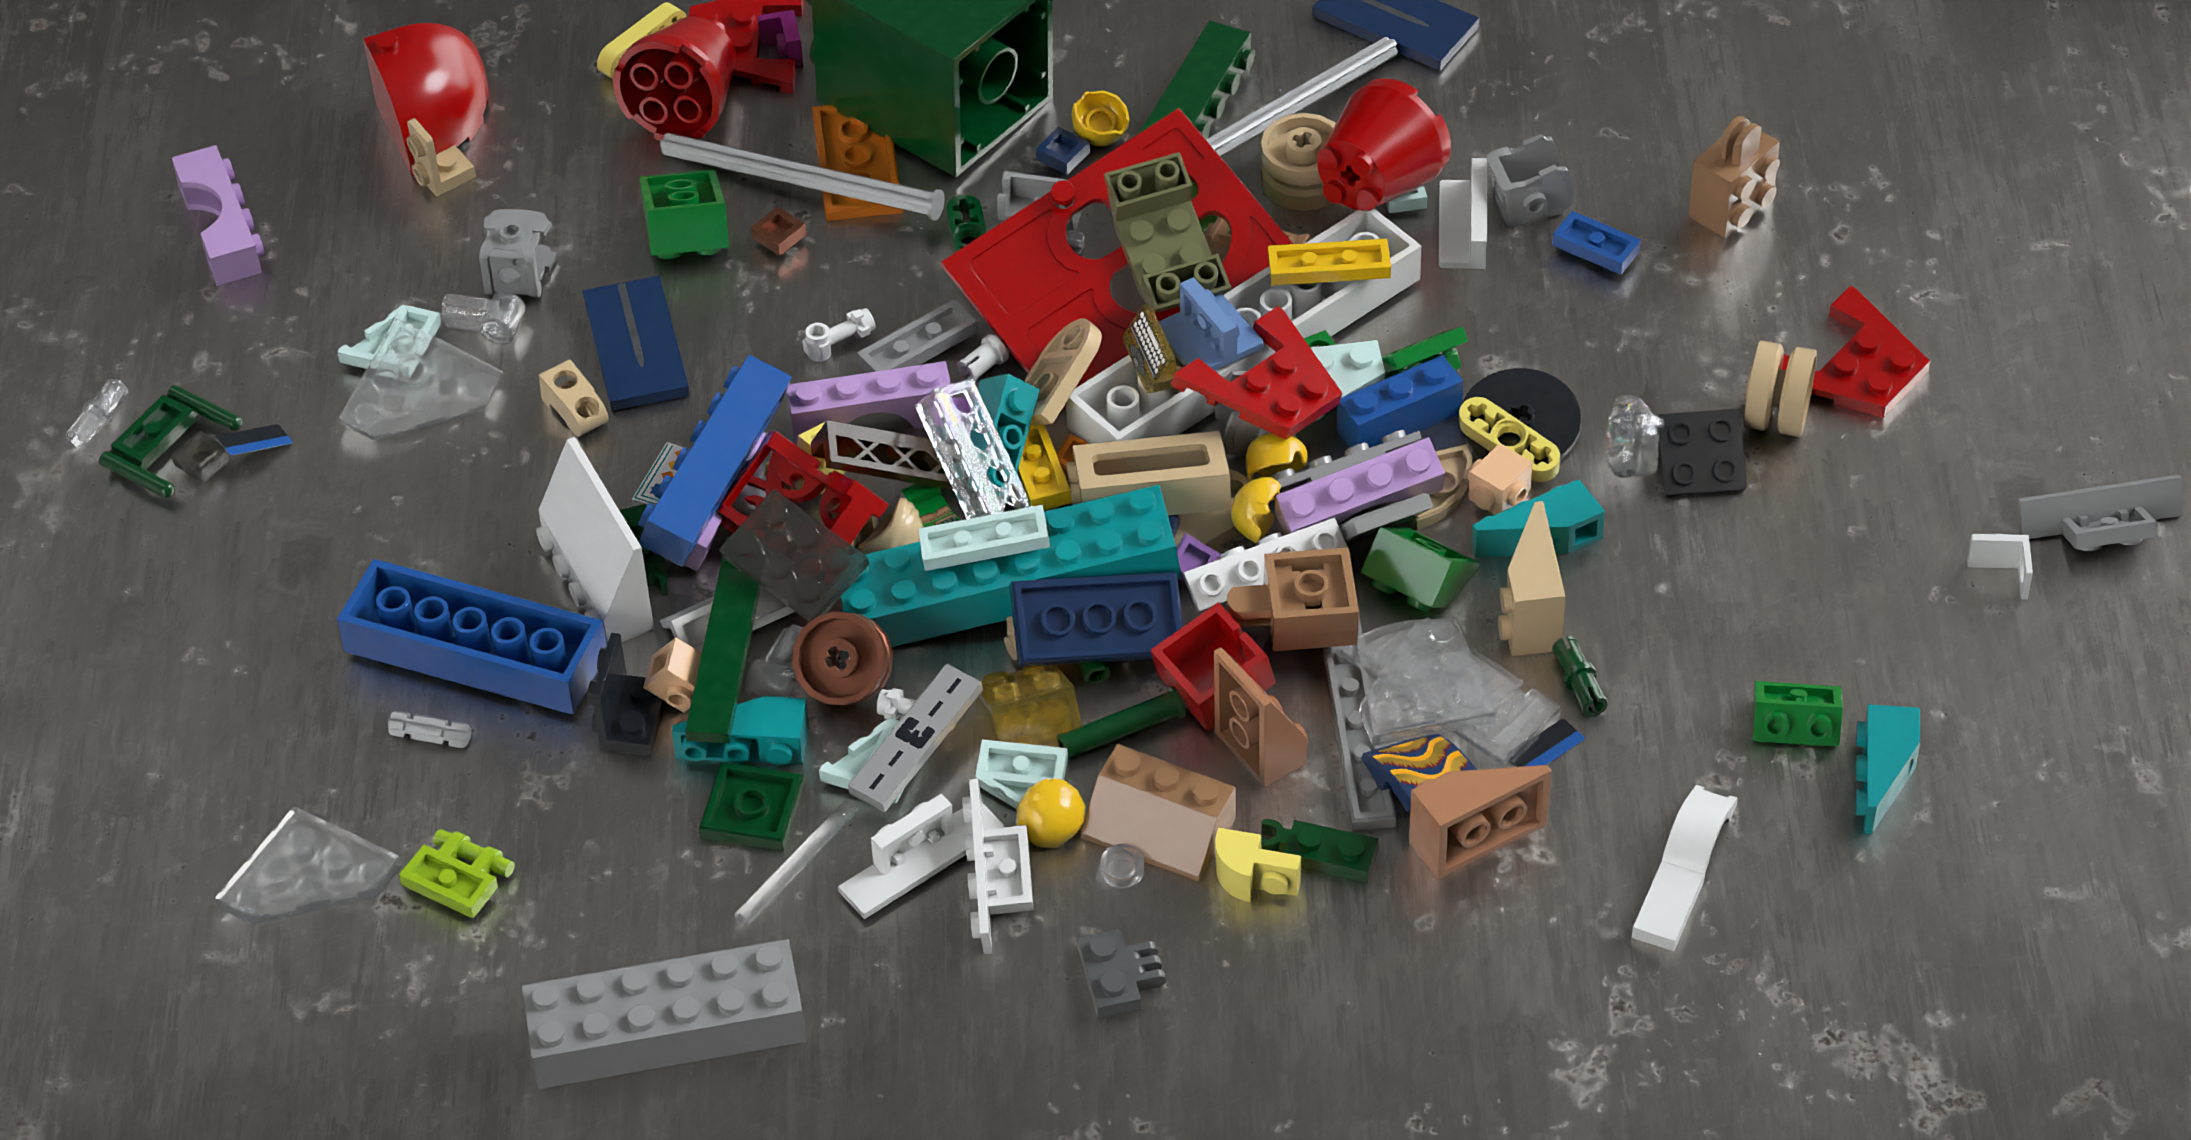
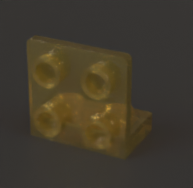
M1056 665L1024 666L1023 670L1012 673L1004 671L993 672L985 675L983 681H981L983 691L978 698L990 711L996 741L1041 745L1057 740V734L1082 726L1074 686Z

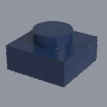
M1058 127L1036 148V160L1068 175L1090 153V142Z

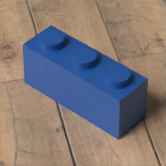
M1439 356L1342 397L1339 405H1337V433L1349 448L1362 443H1367L1369 448L1383 444L1381 438L1399 430H1404L1406 435L1417 431L1421 432L1459 415V410L1463 403L1464 381L1444 356Z

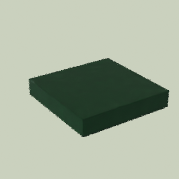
M721 762L699 826L700 838L784 851L805 787L804 774Z

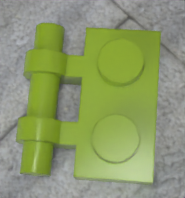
M439 829L434 835L433 843L441 848L436 850L423 844L400 872V883L410 890L474 918L498 888L496 877L492 876V874L497 873L504 877H509L514 870L515 863L504 858L500 850L491 846L483 848L472 843L470 837L458 831L450 833L444 829ZM465 858L473 863L469 865L460 861V859Z

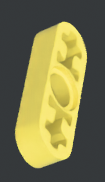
M671 3L661 4L602 49L597 60L598 70L613 79L614 69L617 67L620 58L634 42L682 18H686V13Z
M1473 397L1461 405L1459 425L1461 431L1466 436L1491 452L1500 443L1498 438L1502 434L1508 432L1515 433L1521 438L1520 442L1514 446L1505 447L1533 462V481L1546 482L1558 474L1560 469V452L1555 444L1486 398ZM1481 414L1485 415V421L1478 418L1473 422L1470 419V415L1474 417H1479ZM1534 457L1538 460L1547 457L1549 458V463L1540 462L1536 465L1534 464Z

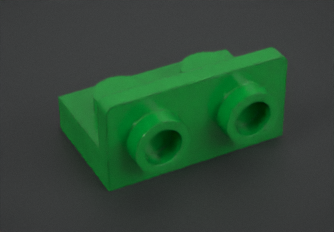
M1463 326L1445 330L1381 356L1385 369L1384 380L1442 355L1454 370L1461 368L1462 364L1456 346L1468 342Z
M1755 681L1753 739L1755 741L1820 746H1838L1840 744L1843 714L1841 686Z

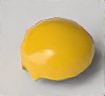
M1104 90L1086 91L1076 103H1073L1071 114L1073 129L1079 137L1089 141L1090 145L1108 146L1118 141L1127 130L1130 120L1127 107L1117 95Z
M1272 433L1259 436L1251 442L1246 452L1245 462L1248 480L1252 481L1254 479L1255 472L1261 477H1271L1274 472L1278 473L1293 468L1294 472H1298L1307 465L1306 447L1295 436H1291L1287 440Z
M1261 477L1250 481L1239 490L1232 503L1231 518L1234 526L1255 544L1263 539L1274 522V515L1269 509V502L1275 500V496L1280 494L1281 484L1272 477Z
M1046 778L1031 786L1019 801L1016 824L1017 826H1027L1028 841L1035 846L1059 848L1078 833L1081 825L1084 823L1086 806L1079 791L1067 781L1058 778Z

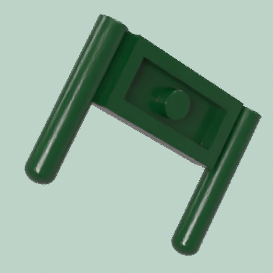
M172 385L167 392V396L162 395L111 444L112 449L110 451H104L101 454L99 465L164 498H170L175 492L174 485L148 472L147 469L197 421L196 415L199 414L231 431H238L242 427L243 422L241 417L177 385Z

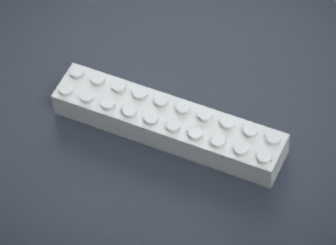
M1376 209L1370 211L1357 210L1307 243L1387 239L1391 261V278L1271 286L1269 267L1224 294V296L1252 328L1255 320L1279 306L1284 310L1303 338L1326 330L1331 337L1420 280L1421 245ZM1158 336L1156 339L1166 361L1164 365L1161 364L1158 367L1159 371L1155 375V379H1153L1145 360V375L1142 376L1136 370L1131 354L1073 390L1066 402L1067 428L1089 444L1179 435L1213 413L1214 406L1207 404L1205 396L1187 387L1182 392L1171 386L1174 373L1185 366ZM1263 342L1262 349L1216 370V372L1222 377H1226L1231 371H1248L1276 352Z

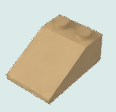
M1543 501L1535 502L1507 570V587L1500 588L1501 609L1505 614L1498 616V628L1501 640H1508L1511 656L1553 652V644L1563 637L1566 596Z

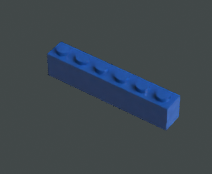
M750 354L741 368L735 365L732 367L723 385L727 391L724 395L717 392L706 414L711 416L708 422L703 420L698 422L690 438V442L694 443L692 448L689 450L683 447L673 466V469L677 471L673 478L666 475L659 486L655 496L660 499L657 505L649 503L645 508L638 523V526L644 528L639 540L641 546L681 567L684 566L781 405L792 376Z

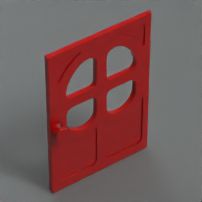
M1180 108L1067 181H1057L1052 186L1050 192L941 261V267L1028 374L1053 337L1065 326L1078 319L1089 320L1101 331L1102 339L1095 357L1075 388L1131 354L1130 345H1135L1139 349L1130 327L1131 325L1133 326L1135 321L1138 322L1140 314L1119 306L1110 293V283L1113 278L1129 268L1122 246L1102 258L1088 259L1075 253L1066 237V228L1069 220L1093 203H1102L1111 211L1104 173L1180 152L1188 176L1198 191L1197 196L1191 200L1198 220L1200 221L1210 215L1218 216L1226 221L1231 230L1229 251L1222 262L1231 285V290L1269 267L1268 246L1293 244ZM1064 205L1065 209H1061L1059 206ZM1180 306L1158 313L1145 314L1155 337H1158L1155 333V323L1179 313ZM1066 403L1060 413L1066 409Z

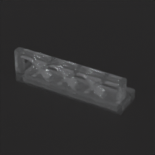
M973 378L933 389L915 405L967 519L1002 513L1006 503L1018 509L1032 507ZM964 392L971 407L969 415L956 408L951 398L952 395ZM972 429L984 435L988 443L986 451L973 445L969 437ZM989 466L1002 473L1005 480L1003 488L990 482L987 476Z

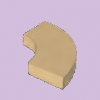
M1468 444L1436 451L1445 471L1443 490L1429 495L1433 505L1432 509L1412 519L1416 530L1426 528L1443 520L1459 507L1469 490V480L1467 477L1472 466V456Z

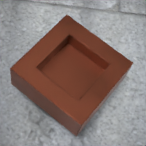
M778 206L751 226L752 239L779 256L807 235L806 224Z

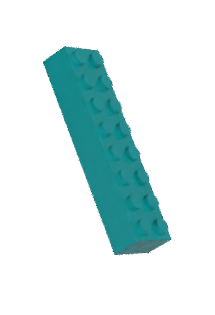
M1160 484L1044 512L1050 544L1048 548L925 571L920 541L839 560L835 565L843 611L845 613L862 614L877 622L888 635L891 647L1006 620V618L1012 616L1009 591L1011 581L1177 572V579H1181L1182 574L1176 544Z

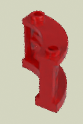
M769 431L761 446L732 484L716 513L722 518L720 526L736 537L742 531L752 539L768 540L769 550L798 568L796 574L814 587H817L820 582L831 586L835 579L829 575L868 519L871 516L880 518L889 504L858 481L846 477L835 470L829 472L828 475L818 470L821 464L818 459L795 445L779 432ZM771 451L772 455L768 465L766 481L753 476ZM798 478H804L805 482L801 489H785V484H787L789 487L793 489H796V480ZM746 485L766 492V499L757 495H750L744 498L750 505H756L757 510L752 516L743 515L732 506ZM825 489L821 497L819 509L820 517L825 525L806 534L790 536L786 523L784 500L793 503L807 502L818 496ZM840 503L836 509L832 510L836 504ZM770 526L774 539L760 530ZM804 550L803 555L796 553L797 551Z

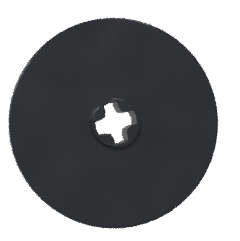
M1513 368L1495 372L1477 382L1463 400L1464 403L1473 397H1483L1518 420L1521 416L1527 417V420H1521V422L1555 444L1560 452V460L1572 450L1580 434L1581 409L1576 396L1561 380L1539 370ZM1483 414L1479 417L1470 415V419L1473 422L1478 418L1485 421V415ZM1460 429L1465 444H1468L1470 451L1478 459L1483 460L1490 451L1466 436ZM1511 432L1504 433L1498 438V441L1505 446H1514L1521 440L1517 434ZM1534 457V464L1538 465L1540 462L1548 464L1549 458L1545 457L1542 460H1538Z

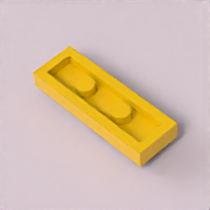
M1387 239L1268 246L1271 286L1391 278V261Z
M1045 425L1030 426L1017 471L1030 506L1043 505V510L1050 511L1060 506L1071 504V490Z

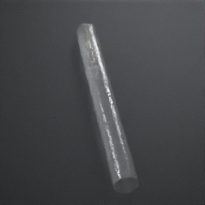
M845 799L735 913L736 919L742 925L748 926L858 812L857 805L852 800Z

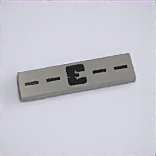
M946 664L849 783V794L885 813L983 691L982 682Z

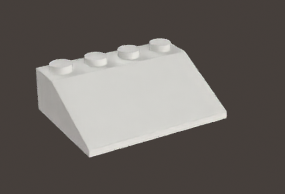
M576 438L567 439L539 507L541 527L536 529L537 536L544 551L551 550L554 554L552 559L561 579L568 578L570 582L569 590L576 606L583 605L585 607V616L603 620L606 644H608L611 632L620 633L621 641L624 642L654 630L642 547Z

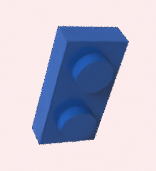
M1571 211L1554 232L1552 246L1622 274L1639 253L1641 239Z

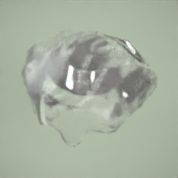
M1621 395L1612 404L1607 430L1604 435L1608 466L1613 475L1620 478L1651 476L1657 472L1659 435L1657 434V428H1663L1664 421L1653 414L1641 398L1633 395Z

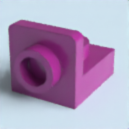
M794 10L759 15L757 22L761 47L777 46L779 56L786 55V59H795L796 69L803 68L801 38Z

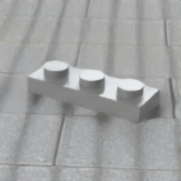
M953 299L857 352L858 364L867 373L920 365L978 332L977 320Z

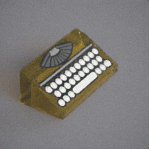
M1145 304L1124 333L1123 343L1147 393H1154L1174 388L1171 386V382L1176 372V358L1152 306Z

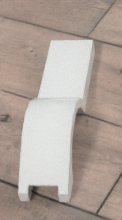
M1696 785L1685 799L1671 829L1662 862L1633 926L1632 938L1675 951L1703 885L1716 838L1725 820L1730 822L1737 806V797L1729 795L1727 798L1705 791V787Z

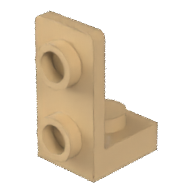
M415 118L407 121L410 136L407 137L406 141L415 160V164L412 165V171L421 186L426 185L438 197L476 178L475 167L455 145L436 155L433 139Z

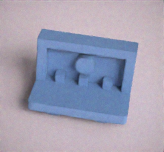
M1194 277L1180 283V312L1154 325L1155 333L1184 366L1199 358L1216 371L1263 348V339L1223 294L1214 296L1210 290H1205Z

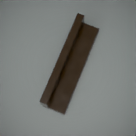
M826 420L811 441L812 456L825 459L826 468L931 487H941L971 494L979 492L972 488L971 446Z

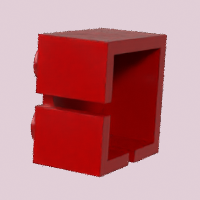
M1219 602L1150 650L1159 677L1168 687L1175 686L1186 708L1207 731L1215 727V650L1221 647L1264 691L1276 684L1268 656L1246 632H1242L1241 626Z

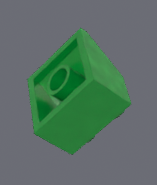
M1380 527L1361 573L1373 578L1371 585L1390 594H1394L1397 590L1409 596L1407 599L1408 604L1430 612L1431 607L1447 608L1477 572L1481 562L1411 528Z

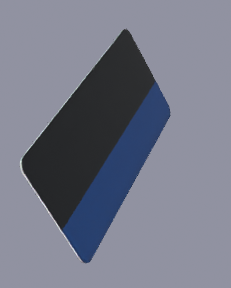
M278 424L216 436V439L230 455L293 443Z
M1561 719L1509 753L1507 758L1516 767L1548 765L1584 741L1585 737L1565 719Z

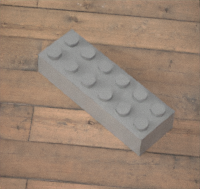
M789 939L522 985L531 1055L538 1089L806 1042L803 1011Z

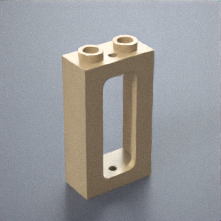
M1220 431L1074 445V462L1066 463L1072 505L1160 484L1168 515L1232 509L1230 473Z

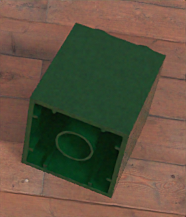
M807 0L808 4L812 6L813 41L810 46L809 57L811 62L815 64L817 101L824 105L836 107L838 113L848 118L854 117L868 125L869 130L884 138L885 135L891 137L893 143L955 177L960 175L1053 98V0Z

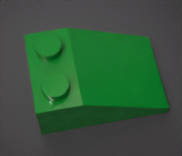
M715 169L639 177L651 256L658 255L662 259H672L681 256L682 252L697 251L701 255H712L720 252L722 248H729L725 200Z

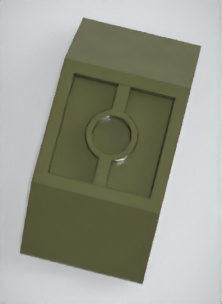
M1180 152L1104 173L1115 230L1139 294L1154 313L1180 306V283L1193 277L1205 290H1210L1214 296L1231 291V285L1219 254H1211L1191 202L1192 184Z

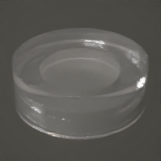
M1117 844L1111 846L1101 856L1102 878L1113 887H1132L1140 882L1144 876L1143 854L1132 845Z

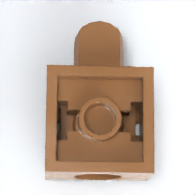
M1744 116L1734 118L1724 130L1723 136L1693 162L1688 217L1723 238L1729 236L1737 228L1744 227L1750 217L1761 207H1767L1776 195L1775 180L1776 172L1780 165V160L1778 159L1780 141L1761 131V126L1756 123H1750Z
M1348 547L1264 554L1263 585L1232 587L1227 594L1226 611L1241 628L1270 627L1273 651L1358 644L1359 608Z

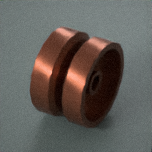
M833 611L815 617L802 628L793 645L792 666L798 683L811 697L825 704L854 705L870 700L884 688L892 673L894 654L888 635L877 622L862 614ZM842 651H848L850 659L845 660L848 665L847 667L841 666L838 662V656Z

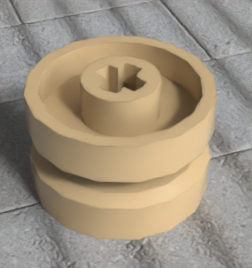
M1298 113L1286 115L1273 121L1264 131L1261 140V184L1264 193L1273 203L1286 209L1297 211L1317 210L1331 204L1323 194L1324 185L1318 173L1317 154L1324 146L1336 124L1334 121L1321 115Z
M1760 340L1747 380L1744 427L1765 431L1770 426L1774 409L1777 407L1779 408L1777 428L1780 434L1801 437L1811 398L1817 350L1796 347L1790 354L1787 369L1782 370L1784 358L1782 345Z

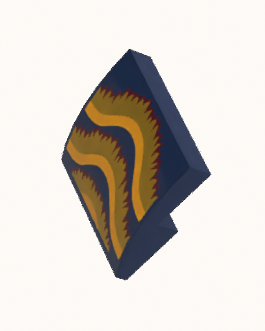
M1436 732L1363 753L1361 757L1381 790L1392 788L1408 813L1411 808V790L1416 788L1421 782L1427 779H1435L1447 772L1477 770L1459 748Z

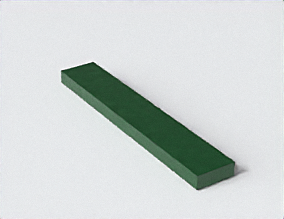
M726 537L685 730L687 741L728 744L730 742L769 551L768 540Z

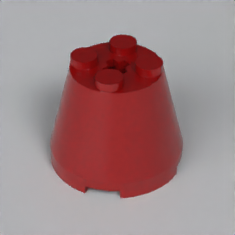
M686 17L634 42L620 58L613 74L614 94L620 109L627 119L634 118L641 126L654 133L653 138L659 141L663 140L664 135L667 133L695 139L704 137L722 115L735 68V49L731 39L726 34L725 26L715 19L707 20L701 17Z
M1380 78L1369 81L1349 98L1324 146L1317 154L1318 173L1324 185L1323 194L1327 200L1334 204L1341 203L1354 210L1370 211L1377 206L1429 184L1441 173L1442 169L1448 164L1451 154L1449 131L1440 113L1434 115L1432 110L1417 96L1419 90L1399 80Z

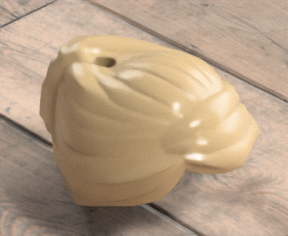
M899 498L894 512L887 514L875 531L860 544L857 549V555H865L919 542L918 529L923 528L919 511L906 498Z

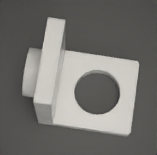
M1972 534L1967 556V566L1969 568H2018L2021 599L2028 600L2033 575L2029 535Z

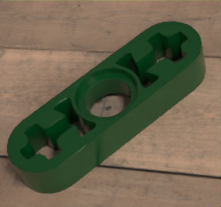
M958 195L947 203V222L955 253L966 246L960 242L966 237L978 238L985 234L987 229L981 203L976 197ZM961 213H967L970 222L963 223Z

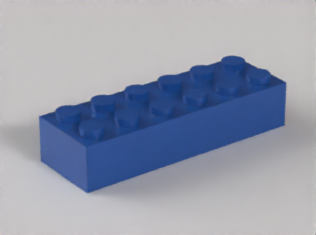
M377 559L372 560L337 618L344 652L574 715L584 697L590 681L594 679L598 672L597 661L600 648L607 647L603 620Z

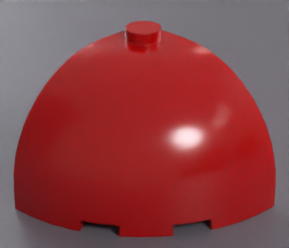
M436 23L406 25L363 38L376 105L412 177L414 176L412 165L415 164V160L406 141L407 137L410 136L407 121L415 118L433 139L436 155L454 145L458 147L465 139L469 142L484 121L483 113L486 104H489V88L483 61L477 47L470 38L455 28Z

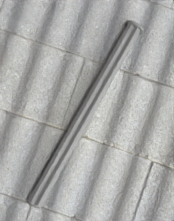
M1388 37L1380 39L1206 139L1220 157L1226 155L1264 133L1273 121L1286 115L1297 114L1394 58L1398 54L1397 42L1394 39L1390 40Z
M673 133L665 134L660 142L661 152L666 156L928 215L929 219L934 221L939 219L944 207V192L938 189L934 192H929Z

